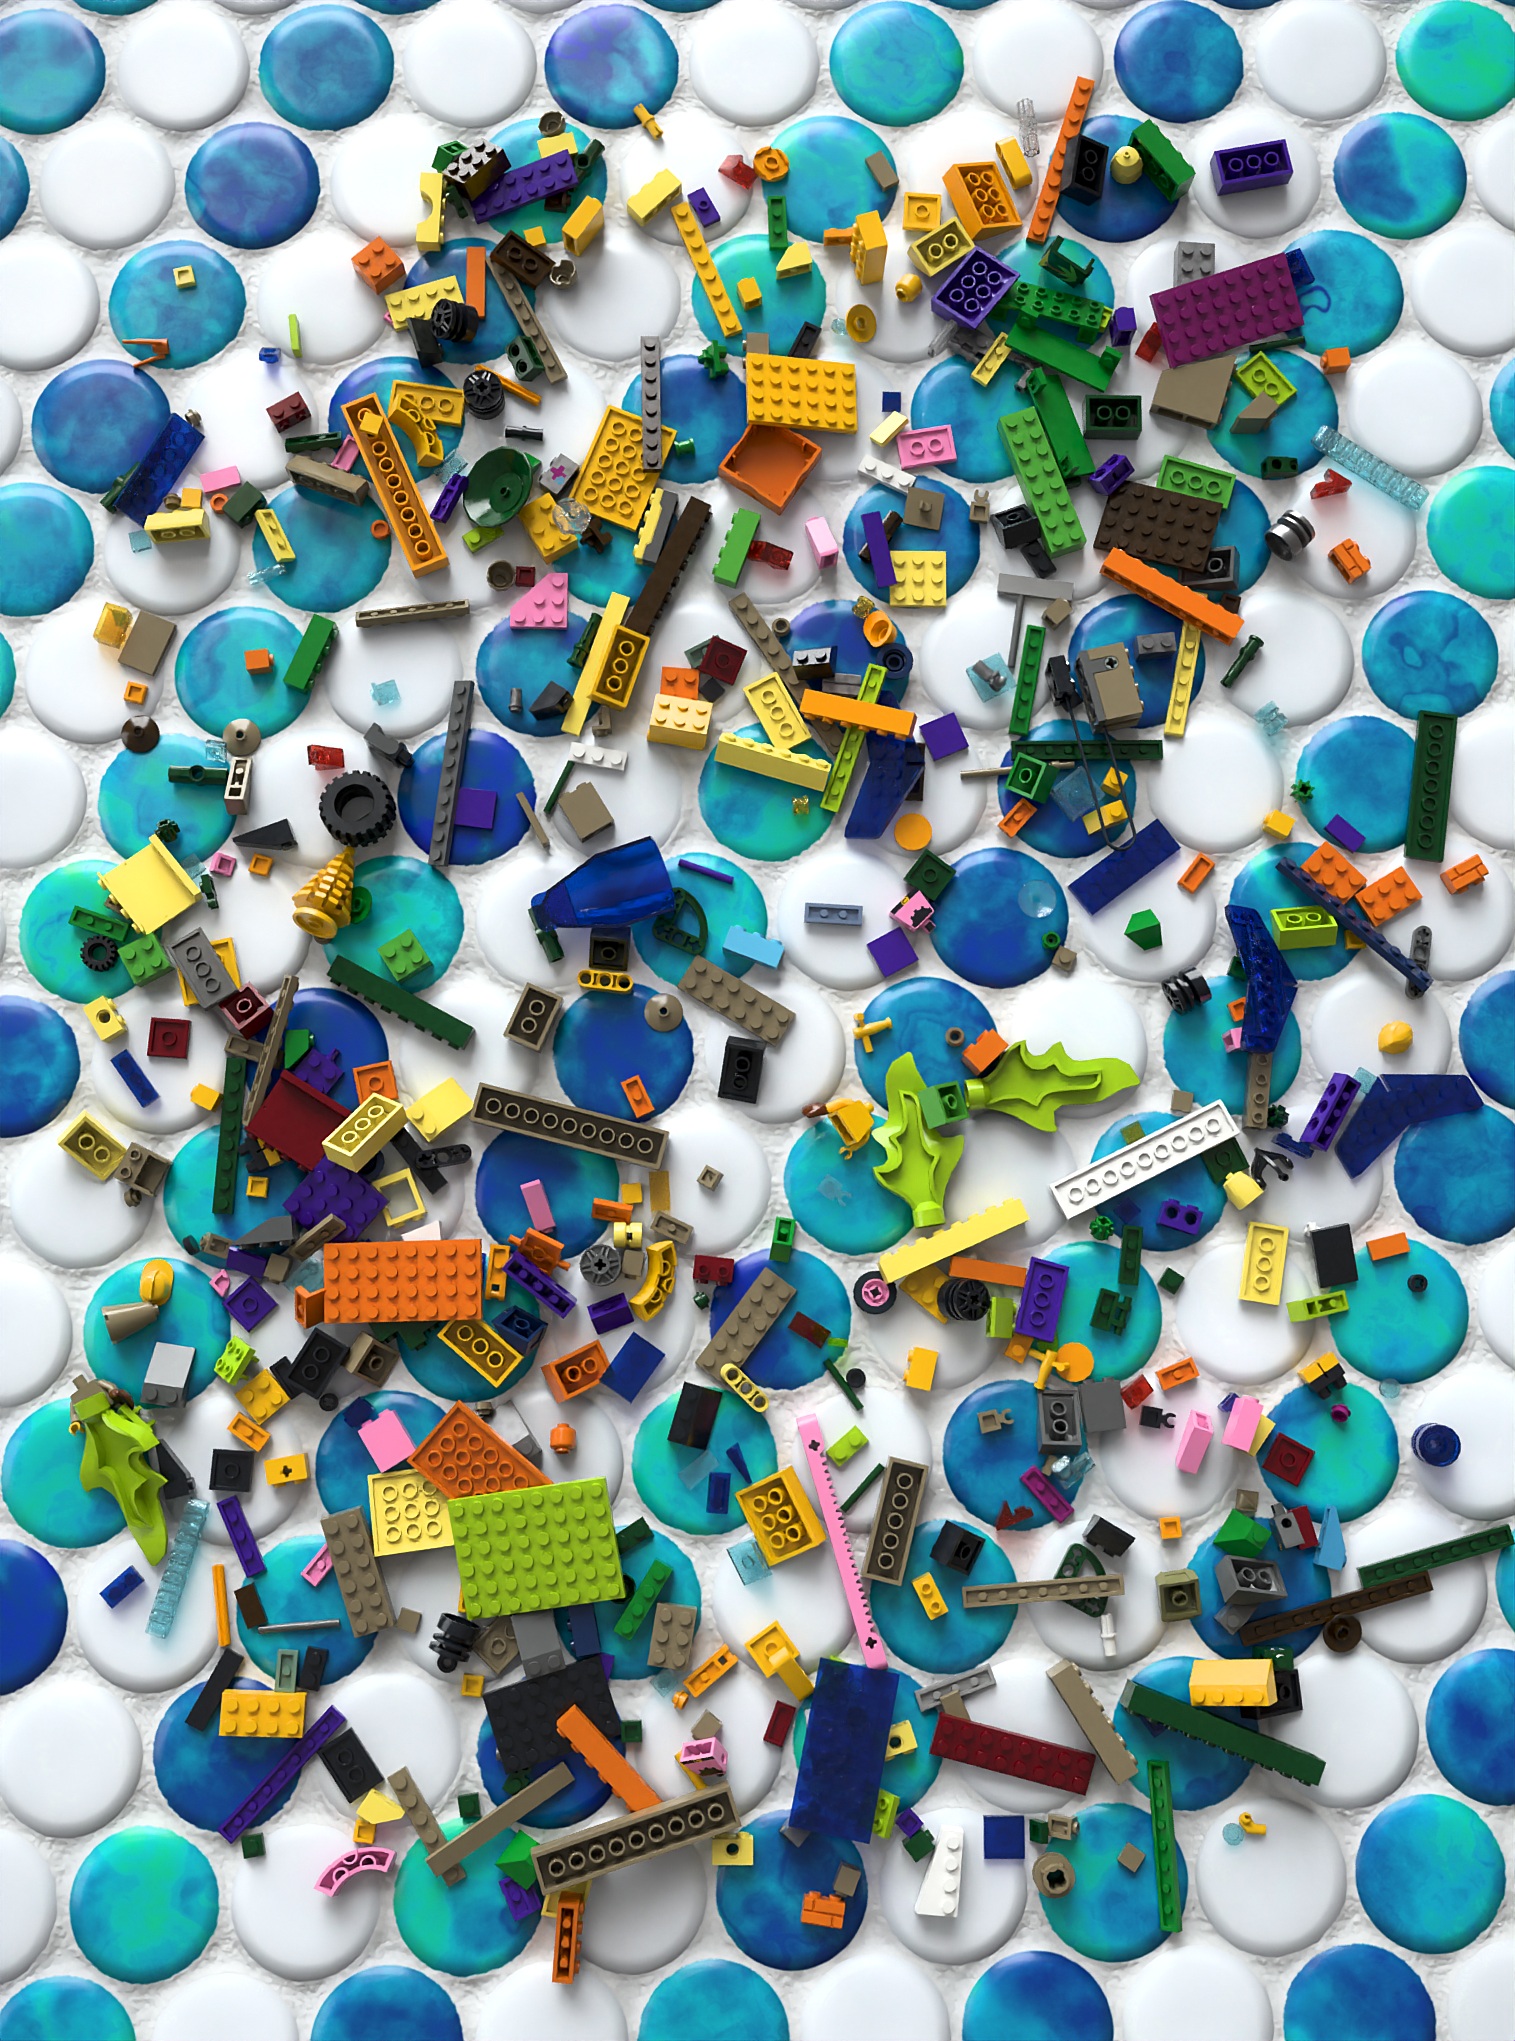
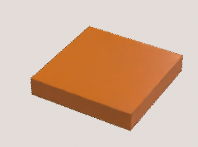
M391 1060L353 1068L360 1106L373 1093H377L390 1100L399 1099Z

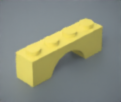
M421 172L420 175L421 197L433 206V210L427 220L417 224L416 243L418 250L440 251L441 244H444L442 227H445V215H443V210H446L447 207L444 193H447L445 188L448 187L447 181H444L442 173Z

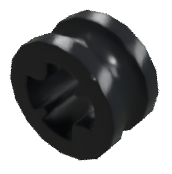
M1416 1274L1409 1277L1407 1284L1410 1290L1422 1292L1427 1288L1428 1282L1426 1277ZM1415 1279H1416V1280H1421V1282H1420V1286H1421V1287H1415V1286H1414L1415 1283H1416V1282H1415Z
M332 1393L324 1394L319 1400L320 1408L324 1411H333L339 1404L337 1396ZM326 1397L328 1399L333 1398L332 1407L324 1405Z

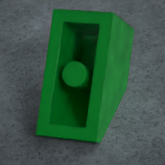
M458 141L438 146L431 167L436 169L438 173H442L449 164L453 163L469 148Z
M309 1029L285 1030L286 1070L293 1071L312 1050V1046H315V1035Z
M776 1217L769 1260L789 1262L795 1219Z

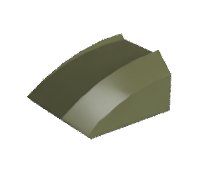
M1184 1568L1160 1572L1155 1576L1158 1603L1163 1622L1193 1619L1202 1615L1199 1578L1194 1570Z

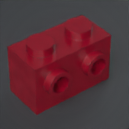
M299 391L266 408L278 433L311 417V413Z
M695 1255L693 1279H697L696 1283L700 1284L716 1281L718 1286H728V1283H732L734 1259Z

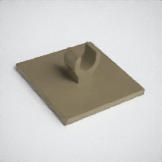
M908 487L902 524L939 531L945 494Z

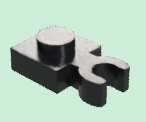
M1142 1405L1139 1425L1160 1429V1425L1163 1423L1167 1428H1174V1425L1168 1424L1167 1419L1169 1417L1176 1418V1415L1173 1413L1162 1415L1163 1409Z

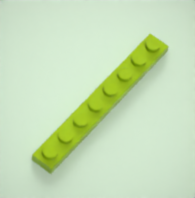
M869 663L857 700L877 704L888 672L887 668ZM851 726V728L846 729L820 805L822 809L838 814L840 812L867 733L858 730V727Z

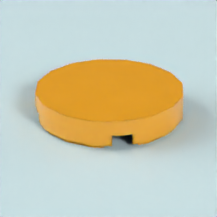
M767 146L756 152L753 159V168L761 179L767 182H777L786 177L789 169V160L780 149H773Z
M906 814L895 825V841L906 851H919L931 840V824L920 814Z
M1071 1342L1064 1344L1057 1350L1058 1355L1055 1361L1059 1363L1068 1362L1070 1364V1368L1064 1371H1059L1055 1367L1056 1372L1061 1378L1071 1382H1078L1090 1375L1094 1359L1086 1346Z

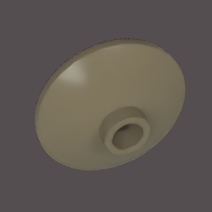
M248 719L232 721L223 732L224 746L230 753L237 756H246L253 753L261 742L259 728ZM243 733L242 738H237V735Z
M667 993L657 994L650 998L645 1006V1019L657 1031H670L680 1024L683 1017V1008L680 1001L673 995ZM662 1008L667 1009V1013L665 1015H662L660 1013V1010Z

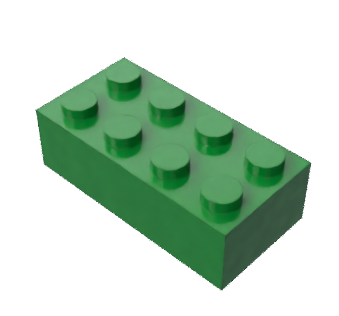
M1148 119L1132 131L1127 146L1134 148L1138 152L1143 162V172L1165 198L1173 204L1188 193L1196 173L1192 165L1184 160L1181 152L1172 146L1169 138L1160 132L1157 124Z

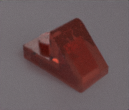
M728 155L718 169V172L748 190L758 177L753 168L743 163V155Z
M1153 322L1150 329L1147 330L1135 352V355L1149 363L1152 362L1163 344L1156 322Z
M1328 468L1324 473L1325 481L1316 483L1310 491L1311 500L1347 492L1352 486V482Z
M313 744L307 746L308 764L315 766V770L345 767L343 749Z
M797 1311L787 1327L820 1349L831 1331Z
M1141 1374L1121 1388L1120 1394L1124 1402L1132 1410L1143 1402L1154 1389L1144 1375Z
M1004 1499L993 1526L995 1530L999 1531L1034 1516L1030 1507L1025 1508V1505L1013 1509L1014 1513H1011L1008 1503Z

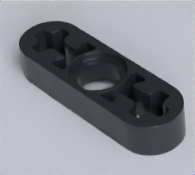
M466 1144L425 1150L416 1155L414 1163L422 1171L463 1164L470 1159L472 1151ZM460 1150L467 1153L464 1158L461 1155H456L454 1160H452L453 1155L458 1154ZM446 1153L449 1158L448 1161L441 1162L438 1159V1154ZM432 1154H434L435 1164H433V1160L427 1161L426 1165L423 1162H419L422 1157L427 1160L431 1159Z

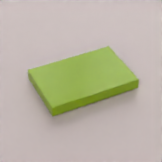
M1262 351L1232 375L1253 399L1264 391L1279 407L1297 393V389Z

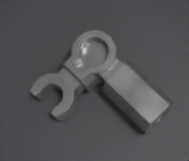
M1020 353L1019 355L1024 359L1020 360L1016 357L1014 363L1017 366H1024V369L1027 371L1017 381L1014 388L1021 394H1024L1028 389L1025 380L1035 368L1041 367L1043 369V364Z
M979 660L972 668V671L984 682L988 681V685L993 691L998 693L1006 685L1007 677H1002L999 674V670L994 672L983 661Z

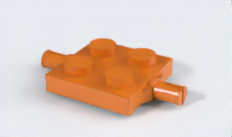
M530 1227L522 1239L511 1234L507 1241L518 1246L517 1251L549 1277L557 1266L566 1271L570 1268L571 1264L561 1259L564 1244Z

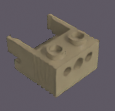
M131 1142L113 1177L156 1198L157 1195L154 1194L170 1165H174V1162L137 1143Z

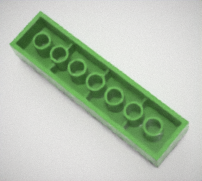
M1033 406L1000 417L997 423V430L1026 504L1038 518L1040 540L1046 554L1051 560L1083 549L1087 539L1035 407Z

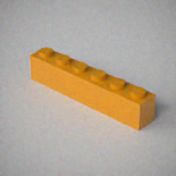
M805 689L799 709L804 718L810 720L820 718L822 722L828 724L838 722L840 726L845 728L855 726L863 732L873 730L877 731L876 734L881 736L891 734L895 735L894 738L903 741L906 738L912 739L918 718L913 712Z

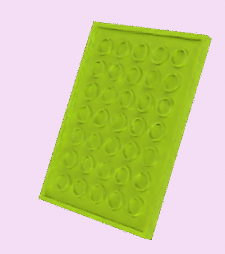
M606 1476L449 1499L447 1501L468 1620L626 1597Z

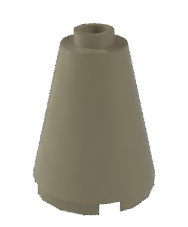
M152 1301L101 1307L113 1345L120 1343L157 1320L156 1316L160 1315L157 1303L152 1304Z

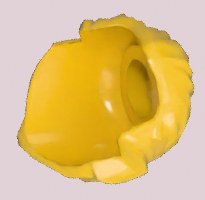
M1402 1021L1388 1023L1382 1028L1378 1036L1379 1050L1390 1054L1403 1053L1413 1044L1412 1028Z

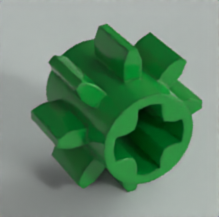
M1300 779L1297 785L1293 784L1291 786L1293 792L1290 796L1295 798V803L1302 801L1305 804L1307 798L1312 799L1314 797L1311 792L1315 787L1310 786V781L1302 782Z
M1105 1216L1096 1217L1095 1221L1090 1223V1234L1097 1240H1108L1109 1236H1113L1115 1229L1112 1227L1113 1222Z

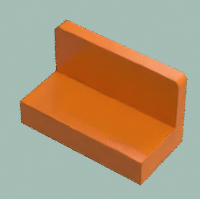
M302 1286L294 1288L295 1320L305 1329L324 1322V1293L326 1290L321 1288L309 1293Z

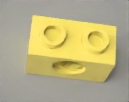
M102 996L83 1007V1010L100 1039L105 1043H109L127 1032L125 1028L127 1023L121 1015L118 1016L115 1009H117L114 1001L111 998L108 999ZM110 1014L109 1022L104 1023V1016Z
M909 1720L870 1732L879 1760L889 1761L894 1759L896 1754L903 1753V1755L914 1752V1748L918 1747ZM898 1737L900 1743L897 1746L889 1745L891 1738Z
M728 1832L713 1836L712 1865H753V1835H749V1832H737V1835H729ZM734 1843L738 1846V1849L735 1852H730L727 1846Z

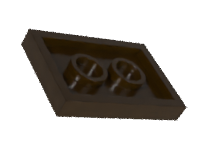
M512 230L505 235L489 256L533 290L537 289L552 271L553 265L555 266L556 262Z

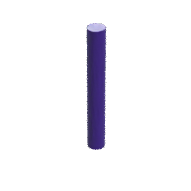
M681 858L679 859L678 866L731 885L733 883L734 877Z

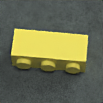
M667 168L662 172H658L649 184L646 183L639 193L632 195L628 199L627 213L639 225L645 226L682 193V183Z

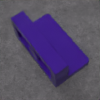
M624 1292L587 1306L591 1321L598 1335L634 1322Z

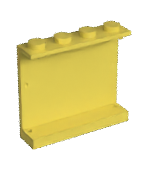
M156 834L149 837L150 845L104 876L100 872L96 873L100 879L97 881L104 891L107 889L111 893L109 895L111 901L115 905L119 904L122 907L120 910L126 920L130 918L133 921L131 926L137 934L141 932L144 936L156 931L203 898L201 891Z

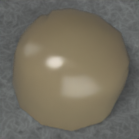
M550 111L540 118L538 128L544 137L559 136L565 132L566 122L559 111Z
M562 259L558 266L553 265L549 275L551 284L560 290L572 287L577 281L575 264L571 260Z
M505 560L495 561L489 566L487 571L489 586L496 591L508 590L515 581V569L511 563Z

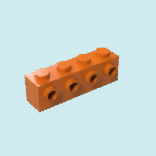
M561 1891L557 1908L552 1982L573 1984L575 1974H579L580 1960H577V1954L581 1952L582 1941H578V1935H582L583 1921H580V1915L584 1914L585 1902L581 1901L582 1893Z

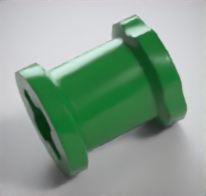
M693 438L682 442L674 441L677 458L684 454H696Z

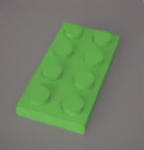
M1164 455L1155 487L1224 503L1222 511L1226 512L1236 475Z

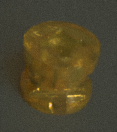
M859 596L857 599L858 603L852 607V611L860 618L868 619L869 612L874 609L875 604L867 597Z
M807 795L802 798L792 797L794 816L797 813L809 814Z

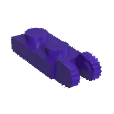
M454 474L450 478L430 514L432 520L443 524L447 523L462 492L469 485L470 480L468 477Z

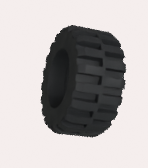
M353 770L352 774L345 772L342 773L343 776L340 778L336 776L332 779L333 783L331 785L329 783L326 785V792H322L320 796L322 801L319 803L320 817L332 837L335 840H339L343 845H348L349 843L351 847L357 848L360 844L362 847H368V843H378L377 839L387 836L386 831L392 829V821L396 820V804L387 785L378 776H371L370 772L363 771L361 774L359 770ZM366 796L374 800L373 810L365 819L358 822H348L342 819V810L351 799Z

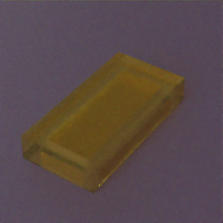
M669 1171L649 1172L651 1211L671 1210Z

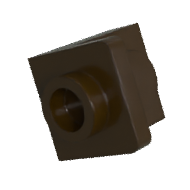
M568 190L545 198L544 210L566 213L567 206H571V195H568Z

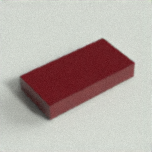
M1307 1505L1286 1510L1287 1513L1293 1512L1305 1542L1298 1545V1549L1302 1550L1319 1545Z
M777 1700L763 1737L764 1741L779 1747L783 1746L796 1707Z

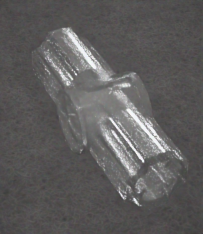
M1026 98L1018 101L1016 104L1020 127L1019 136L1021 137L1024 156L1034 157L1040 153L1037 120L1034 115L1033 101Z

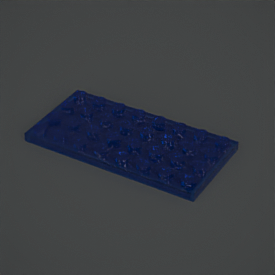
M820 1657L788 1823L789 1827L870 1844L900 1674Z

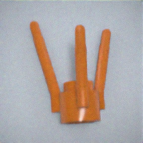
M168 339L122 341L123 344L152 345L153 352L158 354L134 364V368L159 359H166L165 354H170Z

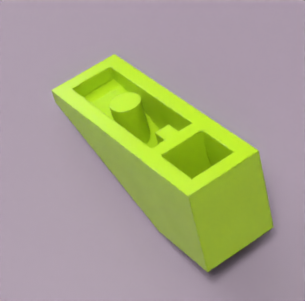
M1345 1290L1286 1303L1291 1323L1349 1309Z

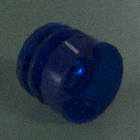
M1438 1423L1422 1424L1414 1431L1411 1437V1447L1415 1456L1432 1466L1445 1467L1451 1465L1457 1460L1461 1452L1459 1436L1453 1429ZM1431 1440L1435 1441L1437 1445L1435 1448L1432 1447Z

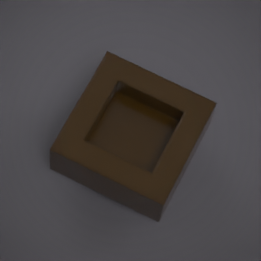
M1223 592L1219 605L1226 611L1237 615L1241 597Z

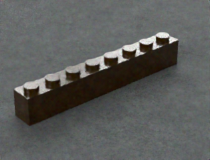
M693 496L690 497L625 623V628L646 637L652 636L655 630L654 623L656 619L660 620L664 611L662 609L664 604H668L672 594L670 592L672 588L677 587L681 571L684 572L688 566L689 561L687 559L689 555L694 554L697 540H701L704 535L705 524L710 523L713 517L712 505Z

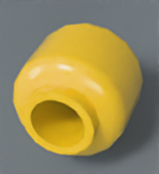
M913 274L904 275L895 286L896 296L902 302L914 301L923 289L921 279Z

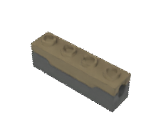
M1253 1049L1248 1052L1242 1116L1243 1129L1261 1131L1267 1127L1272 1051Z

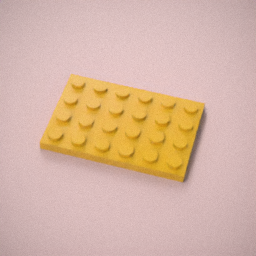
M757 353L746 354L747 424L856 434L855 364Z
M608 404L568 497L566 506L636 533L661 474L643 473L642 417ZM661 425L662 469L677 436L676 430Z

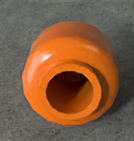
M557 1424V1427L550 1431V1448L555 1450L556 1454H569L575 1448L576 1431L570 1428L569 1424Z

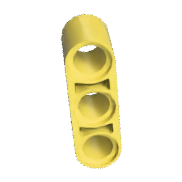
M730 1363L722 1367L721 1377L749 1406L757 1412H763L768 1408L769 1399L739 1368ZM735 1370L734 1377L729 1379L727 1377L728 1372ZM748 1383V1390L741 1392L742 1385ZM762 1397L761 1404L755 1406L756 1398Z

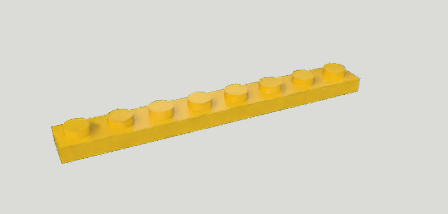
M687 201L670 207L672 217L725 339L742 333L740 322Z

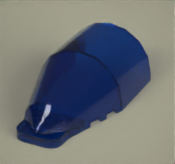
M648 836L594 854L550 889L534 895L531 900V907L537 925L543 931H551L557 928H622L676 910V900L658 845L652 836Z

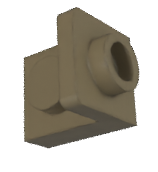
M609 706L601 707L602 713H598L600 726H592V733L597 735V737H605L608 734H612Z
M207 1232L206 1235L202 1236L199 1246H201L200 1250L227 1259L233 1240Z
M1049 1814L1048 1836L1072 1840L1079 1834L1080 1823L1077 1822L1078 1816L1067 1817Z

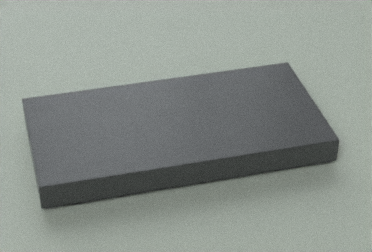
M201 927L167 946L168 951L205 1012L240 992Z

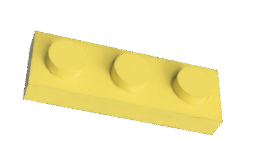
M1001 332L971 374V378L984 387L988 385L1013 350L1004 345L1008 338V335L1004 332Z
M273 509L257 510L254 515L277 563L292 562L296 556Z

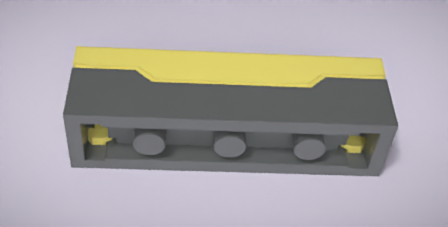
M659 488L656 489L655 494H651L649 501L651 505L650 511L645 513L644 522L646 523L644 528L640 529L638 535L640 542L639 545H635L633 550L635 563L650 568L655 567L663 552L679 502L678 494Z

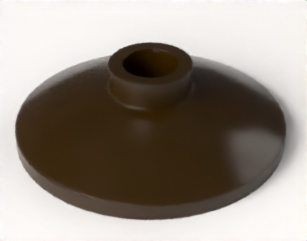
M147 716L130 718L121 730L123 744L135 753L150 751L156 746L160 737L158 725ZM137 730H141L140 735H136Z
M1346 1613L1337 1614L1330 1618L1323 1629L1325 1644L1335 1652L1350 1651L1359 1643L1362 1636L1360 1622L1354 1616Z

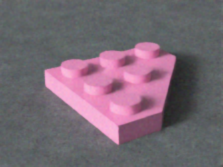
M548 573L510 608V628L567 630L568 573Z

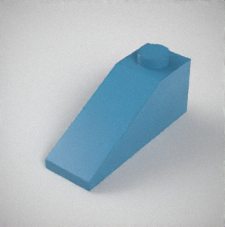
M1326 1504L1318 1538L1319 1545L1316 1546L1313 1563L1341 1571L1342 1567L1346 1565L1347 1556L1345 1555L1346 1550L1336 1506Z

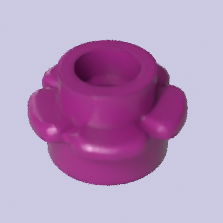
M1343 1404L1333 1405L1331 1408V1416L1337 1422H1345L1351 1415L1350 1410Z

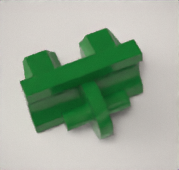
M712 340V344L702 350L703 355L698 357V363L703 364L704 369H709V379L715 380L717 376L726 375L729 371L728 363L720 362V358L724 359L726 357L727 348L726 346L718 345V340Z

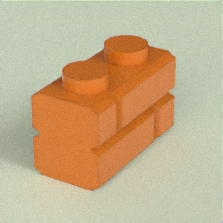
M1350 538L1334 547L1328 554V557L1349 585L1372 568L1370 560L1360 553L1358 544Z
M1476 854L1440 874V878L1451 895L1455 892L1461 894L1469 889L1468 885L1474 883L1476 886L1485 880L1484 876L1489 874V871L1479 855Z
M809 1891V1894L804 1893L801 1923L842 1929L845 1900L841 1899V1896L837 1894H829V1897L821 1896V1893L817 1891Z

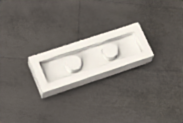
M865 454L857 473L906 496L908 487H912L916 480V477Z
M571 742L568 760L573 763L624 772L628 753Z

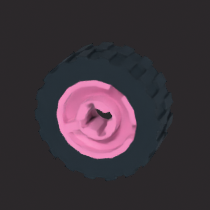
M880 1271L867 1272L860 1276L855 1283L853 1289L854 1300L862 1311L869 1314L884 1313L894 1305L897 1298L896 1284L892 1282L886 1285ZM873 1289H877L879 1291V1294L876 1297L873 1296L871 1293Z

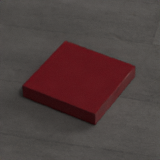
M713 635L698 671L733 686L748 650Z
M151 1017L147 1056L187 1059L192 1021Z
M1278 1432L1261 1468L1298 1487L1315 1451Z

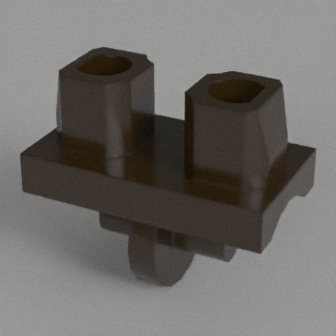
M588 516L584 518V523L580 527V535L582 536L580 544L582 546L588 544L590 548L594 547L600 555L611 544L613 537L609 532L600 533L599 530L602 529L603 525L599 518L590 519Z

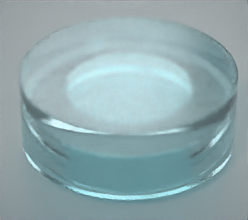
M834 319L831 325L832 331L840 335H847L845 320Z
M1387 1378L1381 1381L1379 1391L1383 1397L1395 1398L1400 1393V1384L1395 1379Z
M1229 1823L1223 1828L1222 1836L1228 1844L1236 1846L1243 1841L1244 1832L1239 1825Z

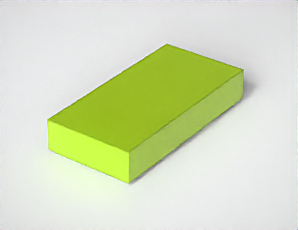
M290 314L288 318L291 348L294 356L298 358L302 357L299 321L296 314Z

